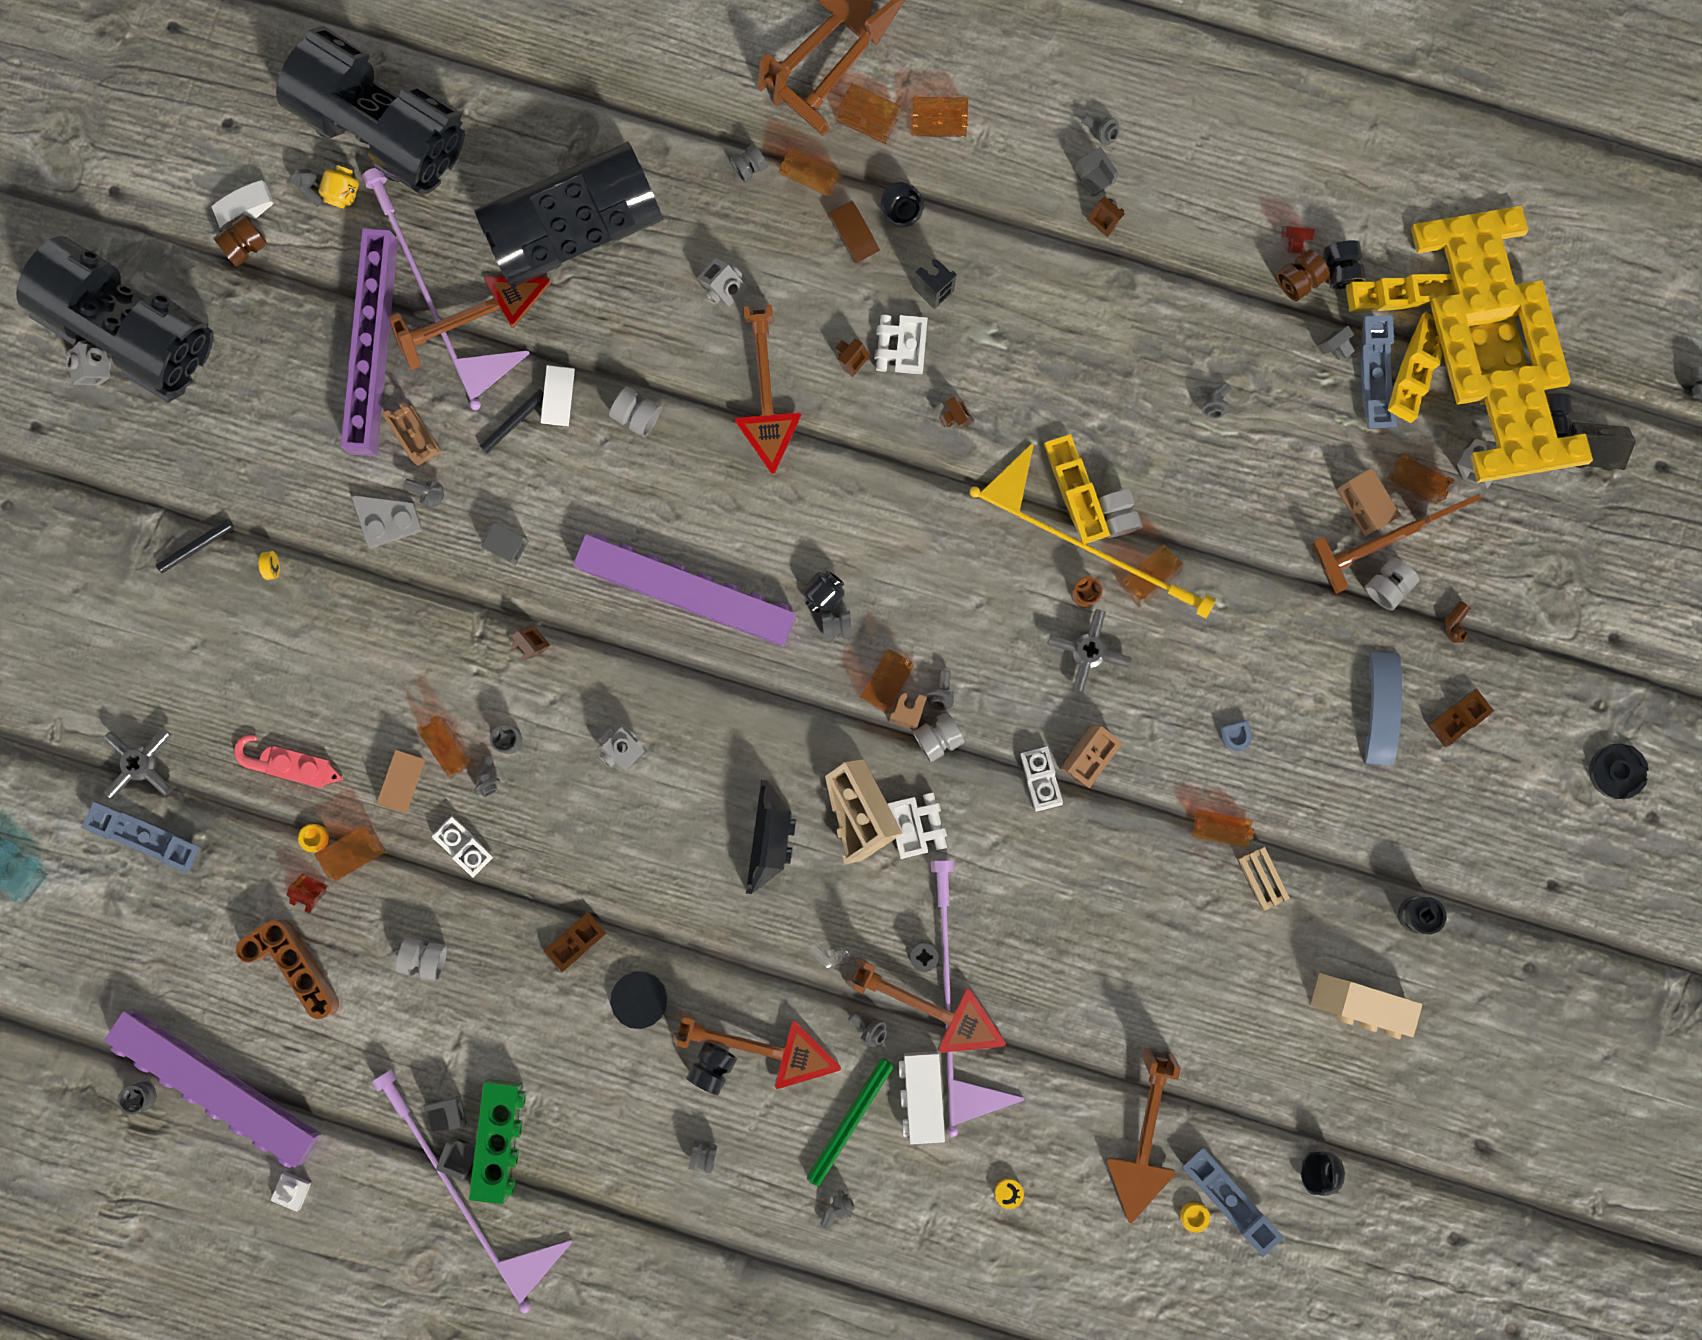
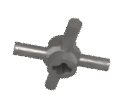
M1095 609L1089 633L1079 637L1076 641L1050 634L1047 645L1071 651L1075 661L1079 664L1073 690L1076 692H1084L1090 668L1100 665L1103 661L1129 668L1132 657L1106 650L1104 641L1099 637L1106 612L1103 610ZM1089 644L1092 645V650L1096 652V655L1093 654L1090 658L1086 656L1087 652L1083 650V647L1086 648Z
M163 728L146 747L136 746L130 748L112 731L108 732L103 739L122 756L120 759L122 773L109 785L104 793L113 799L131 779H147L164 796L168 795L173 790V787L154 771L156 767L154 754L167 742L172 734Z

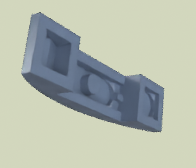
M1393 315L1363 317L1361 385L1368 429L1397 427V416L1387 411L1392 395L1391 344L1394 343Z
M1370 652L1369 680H1372L1369 735H1366L1364 764L1394 766L1402 712L1400 654Z
M98 802L92 803L81 826L82 829L103 838L115 840L157 858L162 863L185 873L190 872L201 848L195 843L166 829Z
M1203 1147L1182 1166L1186 1173L1262 1257L1284 1239V1236L1260 1212Z

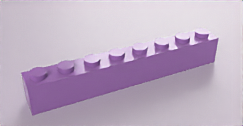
M362 229L341 448L350 455L377 456L390 331L389 317L392 311L398 240L390 230Z
M594 533V536L591 537L585 534L573 564L577 570L785 648L796 620V613L792 612L793 607L781 602H777L776 606L765 602L767 598L760 594L751 592L750 596L740 593V587L725 582L724 586L713 582L714 578L707 574L699 572L695 576L687 573L688 568L673 562L669 566L661 563L662 558L654 554L646 553L645 556L635 553L636 548L627 544L620 543L618 547L610 544V539L603 535Z
M135 1009L123 1011L104 1039L106 1043L111 1045L110 1050L122 1057H129L135 1061L134 1066L147 1073L150 1071L158 1077L157 1081L167 1088L174 1087L182 1093L181 1097L192 1104L198 1103L205 1108V1113L216 1120L222 1119L229 1124L228 1128L232 1132L240 1136L246 1135L253 1140L252 1144L256 1148L265 1152L270 1151L277 1156L276 1160L286 1167L292 1166L295 1168L302 1164L322 1135V1133Z

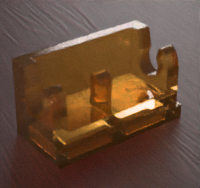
M852 83L839 105L837 122L886 144L898 121L896 118L901 110V106Z
M913 97L912 136H967L968 97Z
M791 147L778 172L827 197L833 196V189L842 178L839 170Z
M1405 452L1399 454L1387 479L1434 504H1438L1446 499L1449 493L1446 490L1455 479L1450 476L1445 477L1409 458L1410 455Z
M1163 544L1136 569L1168 584L1181 572L1183 563ZM1130 573L1122 580L1124 591L1126 593L1129 592L1134 597V603L1139 608L1162 589V587L1133 573Z
M888 648L862 692L860 700L887 714L914 667L912 662Z
M435 715L430 719L428 725L417 729L449 779H452L474 764L443 717Z
M363 825L314 855L328 878L338 881L386 853L372 826Z

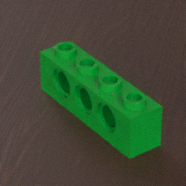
M492 1079L483 1083L469 1193L470 1201L504 1204L509 1199V1196L514 1194L515 1179L511 1178L512 1167L517 1166L519 1149H515L516 1138L521 1136L523 1121L518 1120L520 1108H524L526 1101V1091H522L523 1083ZM498 1105L507 1107L509 1110L508 1119L498 1117L496 1113ZM495 1134L504 1137V1148H497L493 1144V1136ZM490 1164L500 1166L502 1170L501 1177H493L490 1174Z

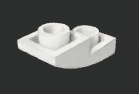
M261 180L235 190L211 207L219 227L223 230H230L232 223L243 215L256 219L272 206L274 202L266 182Z
M547 365L541 423L569 427L575 368Z
M1048 746L1020 753L1035 812L1063 805Z
M453 815L432 834V838L452 855V859L472 877L493 858L492 854Z

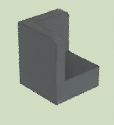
M1101 146L1078 160L1074 170L1091 196H1096L1113 185L1118 177V171Z
M493 523L481 547L487 552L516 566L529 541L523 536L497 523Z
M461 1095L429 1102L422 1106L423 1112L428 1111L432 1131L448 1128L453 1130L467 1124Z
M453 1137L446 1143L436 1170L464 1180L470 1175L473 1167L475 1145Z

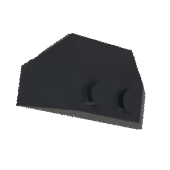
M761 780L746 894H753L783 871L785 864H791L793 847H788L789 835H795L797 819L791 818L792 812L767 780Z

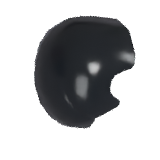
M897 182L884 190L880 205L891 224L904 228L913 226L921 219L924 201L916 187L906 182Z
M1320 1151L1309 1152L1302 1162L1301 1179L1308 1193L1329 1196L1338 1193L1342 1188L1345 1179V1169L1342 1160L1334 1153Z

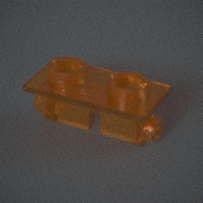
M1197 809L1192 837L1248 848L1249 839H1253L1254 836L1253 820Z

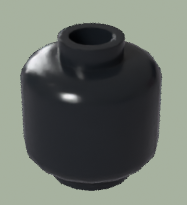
M829 570L825 573L817 572L803 590L807 598L805 604L816 613H819L820 610L824 612L833 611L845 595L844 582Z

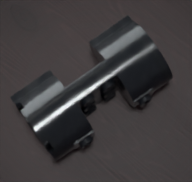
M325 26L308 30L306 37L292 50L280 72L276 87V97L279 105L307 122L308 126L315 129L316 133L324 138L330 139L344 134L348 130L355 134L356 139L360 142L370 144V162L377 170L384 173L387 179L401 182L420 195L428 194L441 184V180L438 178L444 174L447 168L452 170L461 152L465 139V131L461 129L463 122L460 121L462 113L416 84L401 89L399 96L374 81V70L372 65L368 63L369 54Z
M629 141L474 210L483 233L486 234L485 236L491 251L511 288L561 267L563 262L609 241L614 243L664 220L648 180Z
M55 237L40 246L30 257L20 275L16 291L17 302L21 308L29 312V318L74 346L80 341L88 340L111 355L114 365L122 370L121 375L167 403L185 394L186 387L193 381L189 378L190 375L195 372L198 365L203 367L208 359L213 345L214 333L213 330L208 328L206 322L181 308V306L171 301L169 297L158 292L146 298L138 295L131 287L121 284V275L115 266L99 257L96 252L85 249L67 237Z

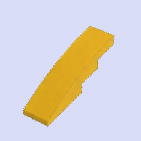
M1412 274L1406 278H1381L1376 282H1351L1346 285L1349 312L1429 307L1433 298L1456 295L1451 274Z
M1427 312L1422 314L1401 363L1387 410L1409 423L1418 418L1422 396L1429 391L1433 370L1440 365L1443 353L1434 316Z
M1069 434L1045 442L1044 447L1082 544L1084 545L1110 536L1094 486L1089 481L1082 458H1079L1072 435Z

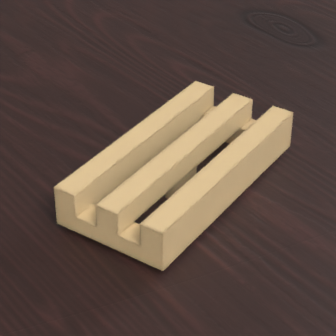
M1265 847L1238 859L1262 911L1290 899ZM1259 855L1261 856L1271 876V879L1280 895L1278 897H1276L1273 888L1257 858V856ZM1249 860L1252 861L1270 898L1268 902H1266L1247 863Z

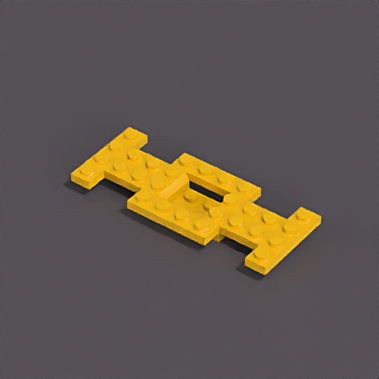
M1522 206L1416 223L1411 227L1417 254L1444 249L1452 275L1456 295L1433 298L1430 305L1456 404L1479 401L1480 406L1486 405L1497 449L1474 452L1470 456L1477 483L1590 464L1593 460L1586 434L1557 438L1544 390L1568 386L1571 380L1543 280L1515 285L1503 239L1525 236L1527 234L1528 226ZM1518 315L1533 364L1531 366H1528L1516 323Z

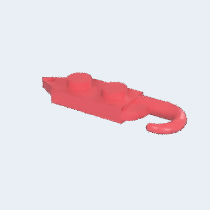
M256 735L243 736L234 747L235 759L240 765L248 769L319 788L344 779L330 765L331 761L276 746H270L265 749L260 759L248 757L244 754L243 747L249 741H256L258 739Z

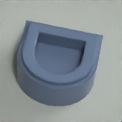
M1248 720L1219 727L1223 744L1229 750L1241 751L1250 745L1252 733Z

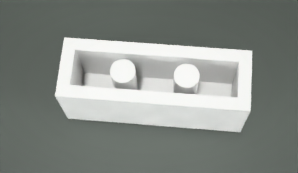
M938 1051L904 1053V1061H899L900 1078H905L906 1090H901L902 1108L907 1107L908 1119H902L903 1136L909 1137L910 1144L945 1142Z

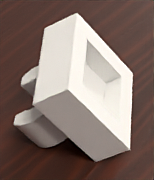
M284 1172L279 1179L271 1201L297 1212L301 1209L312 1182Z

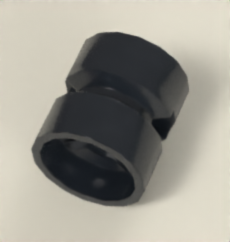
M1342 241L1331 244L1324 249L1326 265L1331 267L1329 270L1330 278L1328 279L1331 289H1346V285L1351 282L1366 281L1364 265L1359 263L1363 258L1359 241Z
M1560 393L1545 394L1557 438L1571 436V419L1566 416L1571 412L1572 396Z
M1409 897L1400 904L1398 909L1400 924L1412 933L1435 934L1444 927L1447 920L1444 906L1432 897Z
M705 1041L698 1054L700 1061L693 1064L686 1079L704 1091L719 1095L726 1082L724 1075L731 1072L738 1058L727 1050Z

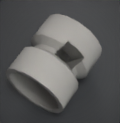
M627 386L617 396L609 416L622 425L628 423L630 430L641 437H645L659 418L662 407L649 398L642 400V395Z
M1131 489L1117 491L1098 499L1102 513L1107 517L1105 521L1110 533L1108 538L1122 536L1143 527L1139 513L1131 510L1135 506Z
M1391 557L1380 569L1381 575L1376 574L1367 583L1365 590L1376 603L1392 611L1404 599L1403 593H1409L1420 580L1417 573L1408 564L1398 558Z
M947 711L934 718L933 725L930 726L925 723L912 731L930 763L942 757L945 749L952 751L965 743L957 725Z
M405 937L398 953L396 972L409 976L419 973L420 978L437 982L445 965L447 946L433 942L424 945L421 939Z

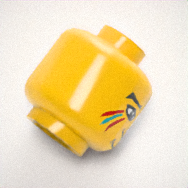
M336 165L335 170L327 169L324 171L318 190L319 194L324 197L323 202L345 209V205L350 206L354 203L359 181L352 177V170Z

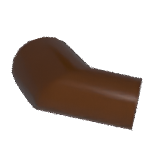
M1462 601L1458 602L1444 620L1447 638L1453 643H1463L1468 636L1461 621L1470 612L1471 608Z

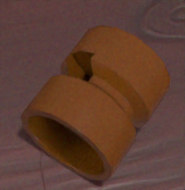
M246 215L232 223V230L224 229L213 237L217 245L236 267L249 259V252L257 253L268 244Z
M1311 249L1297 257L1295 264L1289 263L1276 273V279L1283 292L1296 302L1309 294L1311 287L1317 288L1330 278V272L1325 261L1317 252Z

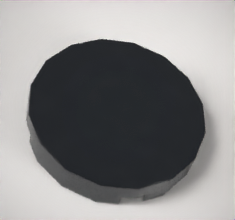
M1622 743L1609 744L1599 749L1592 757L1589 766L1590 780L1595 789L1605 797L1629 799L1639 794L1647 784L1648 763L1643 754L1634 746Z
M636 971L626 974L616 982L611 992L610 1005L614 1016L621 1024L633 1029H644L654 1025L662 1018L667 1008L668 995L664 984L658 977L648 972Z

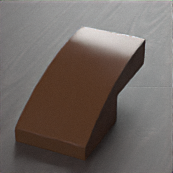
M853 200L828 213L854 263H858L880 251Z
M1474 689L1435 718L1428 726L1443 746L1447 747L1469 729L1476 727L1494 710L1478 689Z
M587 912L568 928L563 935L548 946L543 953L562 974L607 933Z

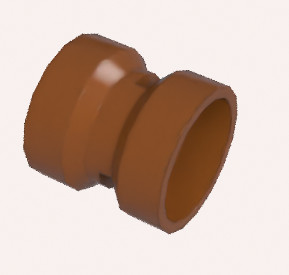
M1086 576L1074 585L1071 596L1076 605L1088 608L1101 598L1103 588L1096 578Z

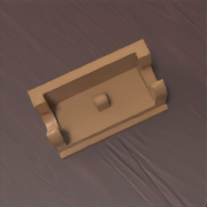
M400 403L398 411L392 412L387 410L382 415L411 461L420 466L442 451L413 406Z
M1373 468L1336 489L1365 537L1401 516Z
M902 694L895 713H891L889 722L915 730L927 697L919 694L913 705L914 708L911 709L912 704L910 702L906 704V707L904 706L907 694Z
M1092 724L1059 769L1076 779L1077 783L1090 788L1123 742L1104 727Z
M396 749L376 804L407 814L426 759Z

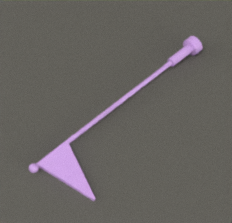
M376 168L369 169L362 174V179L367 188H373L384 214L388 215L435 322L440 320L439 315L394 217L393 212L395 210L383 185L387 178L384 176V173ZM441 333L470 399V408L473 410H478L481 406L480 401L475 398L530 354L529 351L458 359L447 333Z
M934 860L931 861V872H937L938 906H941L945 1010L951 1012L947 906H950L948 872H954V861ZM947 1052L950 1124L947 1128V1134L950 1137H955L958 1134L956 1124L1024 1101V1098L953 1079L952 1052Z
M391 1069L372 1081V1084L377 1092L381 1089L384 1090L400 1118L404 1117L436 1169L438 1161L408 1114L411 1111L393 1084L397 1077ZM437 1171L519 1303V1311L527 1313L530 1310V1304L524 1301V1299L570 1246L573 1240L499 1261L447 1175Z

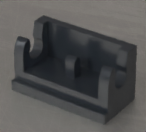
M933 259L932 265L938 269V274L930 275L927 270L920 267L915 271L913 289L935 310L954 292L957 274L954 271L950 272L940 261Z

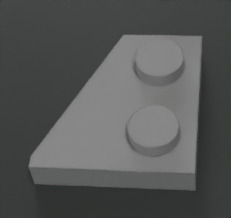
M362 496L352 497L367 546L370 549L423 531L416 506L413 503Z

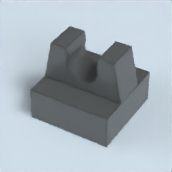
M1349 326L1339 328L1320 342L1317 347L1322 354L1332 352L1338 360L1343 357L1347 358L1355 352L1348 340L1355 334Z

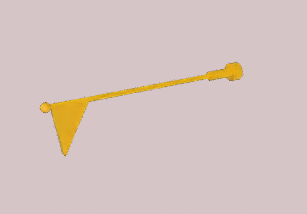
M1033 444L1025 449L982 492L976 486L970 489L969 493L972 497H980L1168 590L1169 595L1198 608L1196 614L1207 619L1217 600L1208 594L1203 599L1175 584L1170 586L1087 544L1083 545L1081 541L1021 512L1020 509Z

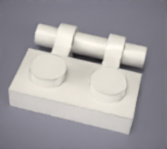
M881 315L880 325L877 326L876 335L879 336L878 349L874 353V359L877 360L876 370L885 372L887 371L888 361H896L895 372L923 374L928 318L900 315L899 326L891 325L892 317L890 315ZM890 337H898L897 350H889Z
M934 793L923 795L925 806L917 808L915 797L888 803L903 833L896 838L900 859L928 853L926 841L933 839L936 850L947 848L945 840L947 833L946 829L942 828L939 816L941 808L940 804L936 803ZM928 815L931 827L930 832H923L920 816Z

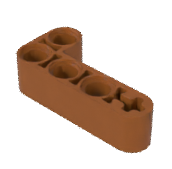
M286 920L269 921L237 943V957L245 963L260 961L271 955L303 1007L312 1018L322 1019L337 1012L339 1008L338 996L290 922ZM276 925L282 930V936L279 940H276L272 935V930ZM251 942H254L258 947V952L255 956H252L248 951V946ZM291 949L297 953V961L294 965L287 958V954ZM306 973L313 979V984L310 988H306L302 982L303 976ZM320 990L319 993L315 994L316 996L311 997L310 993ZM322 1000H325L327 1004L323 1010H320L319 1005H321Z

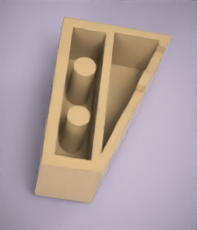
M864 759L845 762L825 776L832 811H836L840 828L837 829L838 838H842L845 855L842 858L844 865L863 861L903 834Z
M1319 973L1310 1006L1337 1014L1335 1019L1337 1021L1353 1025L1354 1020L1361 1022L1359 1027L1373 1032H1377L1378 1027L1384 1029V1035L1396 1039H1401L1402 1034L1414 1038L1423 1005Z

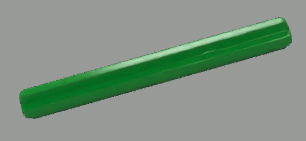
M881 1058L809 1171L807 1180L813 1185L819 1186L891 1073L894 1066L887 1059Z

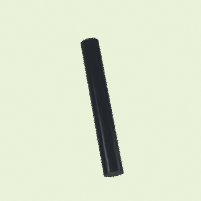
M538 389L479 446L486 453L490 452L543 401L544 392Z
M228 519L157 563V569L163 574L234 529L233 525Z

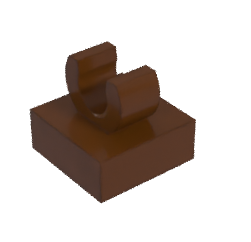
M1103 197L1087 220L1108 237L1115 230L1125 213L1123 208L1119 209L1112 203V199Z
M856 338L850 345L841 340L834 348L839 352L838 361L842 368L852 377L870 357L864 344Z
M956 396L945 402L949 411L939 417L944 427H950L955 423L959 426L967 427L974 422L962 399Z
M534 624L517 630L512 636L515 642L512 643L511 648L513 650L521 648L524 652V655L520 658L522 661L545 652L550 646Z

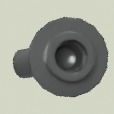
M1086 113L1081 123L1097 132L1094 138L1103 145H1110L1119 136V122L1114 118L1106 117L1101 122Z
M309 169L295 170L294 175L289 177L290 182L296 185L308 200L319 207L323 202V197L311 188L317 180V175L311 173Z
M1225 382L1211 394L1209 400L1203 404L1201 409L1205 416L1211 419H1218L1228 413L1229 404L1222 400L1232 390L1228 383Z
M410 479L404 481L403 489L421 495L419 502L428 509L438 506L444 498L443 486L440 483L428 481L424 485Z
M940 670L938 688H931L927 694V702L936 710H947L954 704V692L949 691L951 671Z
M482 757L476 776L478 781L474 789L475 795L482 794L483 797H487L498 790L497 786L500 784V779L489 776L493 763L491 757Z
M856 1011L849 1016L848 1020L863 1032L860 1038L867 1046L872 1048L884 1042L887 1036L886 1023L876 1018L869 1023Z
M838 1190L833 1202L829 1204L820 1222L821 1226L827 1229L831 1228L836 1216L837 1218L842 1216L846 1218L851 1217V1211L855 1209L851 1195L849 1193L845 1194L843 1190Z

